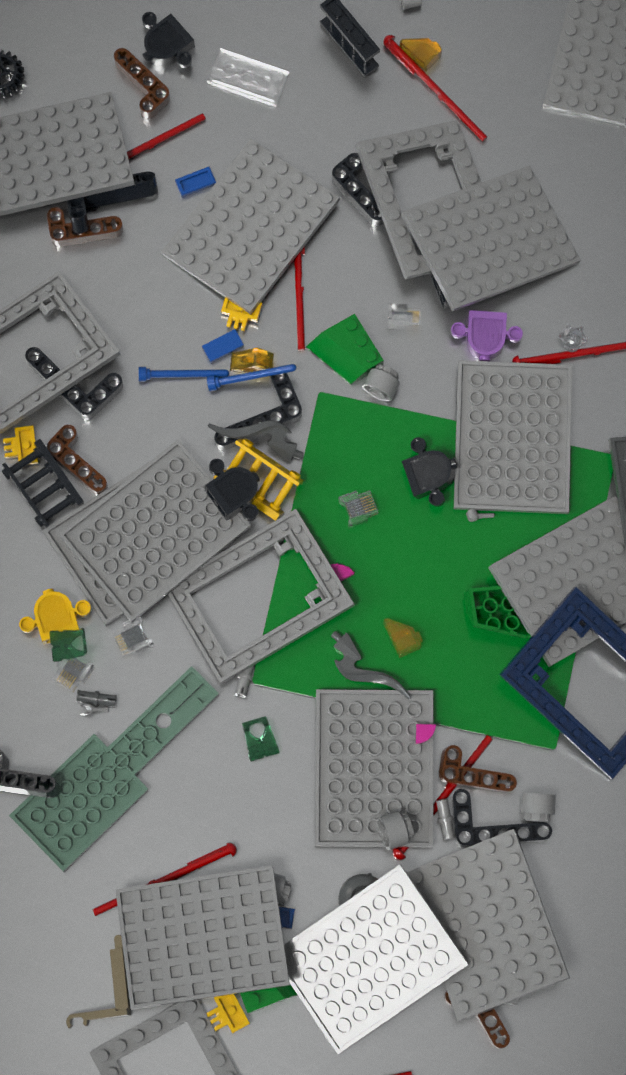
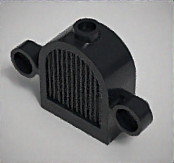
M153 12L144 13L142 23L146 28H150L144 38L145 53L142 54L144 59L148 63L152 62L158 66H168L177 61L181 68H188L192 64V57L188 52L195 47L194 39L171 13L159 23H157V17Z
M416 437L411 441V449L419 455L403 460L404 470L413 496L420 499L429 495V502L436 507H440L445 503V495L440 491L446 489L453 482L455 469L458 468L457 462L454 457L450 459L440 451L431 450L426 452L427 442L421 437Z
M213 459L209 464V471L217 477L205 485L204 491L226 521L243 511L242 515L245 520H255L258 516V509L252 503L257 494V482L260 481L257 473L242 467H234L224 472V462L221 459Z

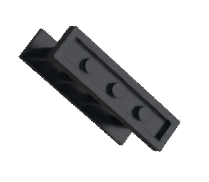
M325 0L321 3L320 9L325 13L326 17L320 20V24L365 77L378 68L379 64L373 57L380 52V48L340 0Z
M39 439L34 442L36 448L33 449L32 453L11 467L3 463L2 467L4 469L2 473L7 480L11 478L36 514L35 521L40 527L44 526L46 529L49 527L47 520L69 505L73 506L75 504L78 508L84 504V501L42 440ZM42 457L46 462L44 464L45 467L19 483L14 473L36 458L40 459ZM48 473H54L57 478L55 483L31 499L25 489ZM65 489L68 493L66 499L44 514H41L35 505L57 490Z

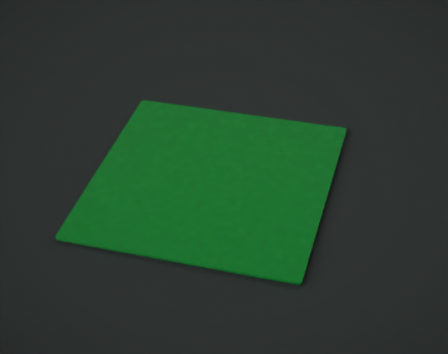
M320 392L317 397L300 471V478L304 482L296 488L291 511L295 509L298 511L330 565L341 564L349 567L354 572L353 576L341 581L355 606L258 662L255 666L253 683L316 698V690H396L384 684L351 681L339 672L334 660L339 662L343 659L344 655L334 647L337 642L331 635L334 631H337L341 636L347 633L362 657V660L355 663L357 669L385 673L395 678L406 690H433V724L554 750L557 747L560 731L499 675L527 643L528 639L473 627L466 614L463 594L469 588L499 586L488 568L490 565L605 502L608 497L613 473L611 454L570 445L569 514L476 510L478 514L494 513V518H482L470 522L466 516L468 510L453 509L454 480L450 486L440 491L445 495V503L440 507H436L429 502V495L420 499L413 496L402 464L403 460L419 455L411 449V441L416 437H421L427 442L426 452L436 450L442 452L450 459L455 458V420ZM371 495V497L365 498V500L372 498L366 502L373 500L371 503L374 504L368 507L375 505V507L369 510L376 509L370 511L369 514L352 519L346 503ZM294 549L286 551L285 555L280 558L263 635L309 609L310 606L305 596L318 589L316 586L317 580L300 552L296 553ZM320 597L314 600L315 604L322 601ZM576 652L548 667L543 657L540 658L541 661L538 663L549 675L548 679L542 684V687L564 708ZM535 673L532 678L537 681L539 676Z

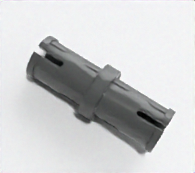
M77 691L76 702L90 703L93 706L115 707L117 695L101 694L99 691H95V693Z

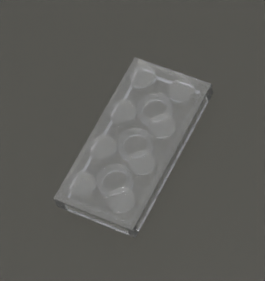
M220 48L207 83L277 107L289 72Z

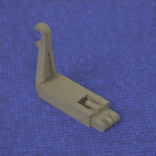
M121 935L114 937L115 949L110 950L115 1008L71 1014L66 1020L68 1028H72V1020L74 1018H83V1024L88 1026L89 1020L131 1016Z

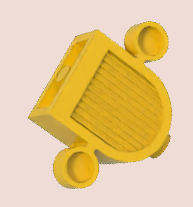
M47 589L42 592L43 595L35 603V620L31 617H23L19 622V627L24 633H31L38 627L42 643L45 645L81 634L76 616L85 617L89 615L91 606L88 601L80 600L76 603L75 608H73L71 601L66 595L56 592L54 589Z

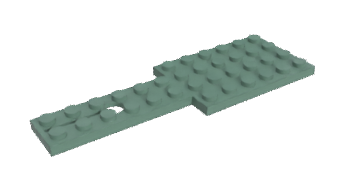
M191 666L108 747L93 734L50 776L60 785V793L57 797L46 798L30 795L9 816L65 872L149 790L136 775L202 712L219 693ZM160 714L170 716L171 724L169 727L160 728L157 726L156 719Z

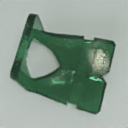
M84 628L75 631L63 630L59 632L58 630L49 632L50 643L53 646L51 649L53 662L83 657L87 654ZM78 636H82V651L71 645Z
M266 716L242 723L247 750H249L248 756L251 762L264 758V755L269 757L279 754L278 745L275 743L276 740ZM261 723L264 726V733L260 738L250 733V726L252 724Z

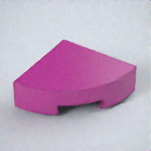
M331 564L340 582L354 575V572L347 566Z
M416 724V744H422L429 740L435 732L436 725Z

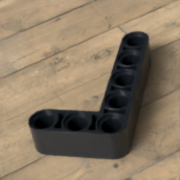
M146 171L132 174L135 185L67 200L73 231L75 233L88 231L89 222L86 212L88 208L150 197L157 194L158 187L155 173Z
M30 347L25 353L27 364L44 381L60 371L39 348ZM32 355L39 356L36 361H31L30 357ZM47 367L52 368L49 374L43 373V370ZM110 373L87 395L77 385H74L59 396L83 419L90 420L122 391V377L118 373ZM113 380L119 381V384L115 387L109 385ZM72 393L79 394L78 398L74 400L70 399L69 396ZM99 393H104L106 395L105 398L101 400L97 399L96 396ZM85 406L92 407L90 412L82 411Z
M278 374L284 377L282 381L274 379L277 375L270 376L271 385L280 406L225 428L247 427L258 422L271 420L273 416H279L281 418L279 422L285 426L298 422L302 417V407L288 374ZM284 392H289L291 396L289 398H283L281 394ZM290 409H296L298 410V414L290 415L288 411ZM215 433V446L219 450L224 451L238 446L235 444L236 440H238L237 438L227 437L228 441L226 443H220L218 439L223 437V435ZM263 435L248 437L246 439L253 440Z
M458 789L453 794L452 808L455 841L460 847L468 848L482 842L479 838V833L483 831L489 834L490 839L497 836L501 830L509 831L515 829L520 844L545 842L552 835V827L546 822L473 827L470 793L465 789ZM463 794L467 800L465 803H458L456 796ZM461 813L466 814L468 821L461 823L457 816ZM539 828H546L548 835L546 837L539 836ZM518 830H527L528 837L521 838L518 835ZM461 833L468 834L470 841L466 843L461 842L459 835Z

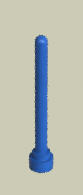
M289 364L223 378L214 375L207 377V385L211 392L218 390L222 385L293 372L297 367L295 364Z
M139 367V382H146L150 378L229 376V371L226 369L150 370V368Z

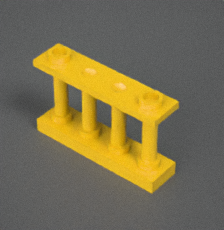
M246 438L236 440L235 444L241 448L227 470L238 467L246 452L256 458L249 471L257 472L262 462L272 468L257 491L256 498L252 504L275 521L284 514L280 505L293 484L299 486L304 480L300 478L301 475L296 471H289L255 448L250 440ZM279 473L288 480L274 502L270 503L265 499L264 495Z

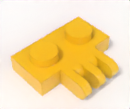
M225 297L221 313L229 315L226 327L231 328L232 322L235 321L234 329L238 330L240 323H242L241 331H245L248 321L258 323L263 304L260 302L250 315Z
M33 425L14 428L15 437L3 439V444L11 443V445L4 446V451H12L5 453V458L18 457V461L34 451L36 439ZM38 458L33 460L28 465L38 464Z
M235 994L214 997L218 1007L206 1013L208 1017L216 1014L217 1017L210 1020L211 1024L217 1021L220 1022V1024L214 1027L215 1031L228 1025L231 1032L235 1033L250 1024Z

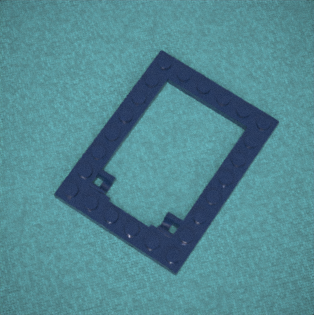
M574 587L499 675L610 779H613L626 764V731L609 750L542 687V684L548 679L549 675L538 665L541 661L540 658L568 628L576 631L580 638H583L591 629L626 662V633L577 587ZM581 620L585 623L583 627L579 624ZM535 673L539 676L537 681L532 678Z

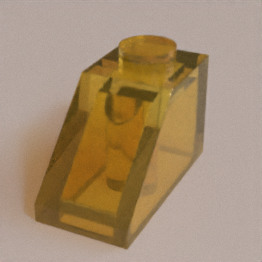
M429 38L402 39L399 46L425 72L441 58V46L435 41L432 42Z
M258 347L233 352L231 354L230 371L249 373L273 368L274 353Z
M389 618L384 619L383 624L399 658L421 649V642L423 640L418 631L415 632L413 627Z

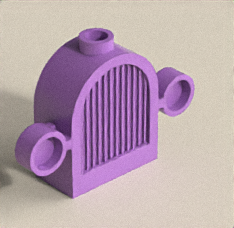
M469 310L468 328L461 322H456L451 327V335L454 338L460 339L467 336V347L474 357L478 358L479 361L488 362L502 352L505 339L517 343L522 339L523 331L518 326H513L506 331L507 313Z

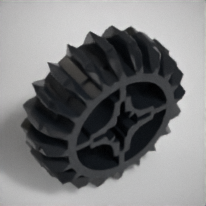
M1 50L0 72L2 70V73L0 74V95L5 99L6 94L9 93L12 96L13 90L19 91L18 86L23 85L22 80L25 79V76L23 74L24 67H22V62L18 60L17 56H12L10 51L5 54L4 50ZM4 64L11 66L14 69V71L6 69L4 67Z

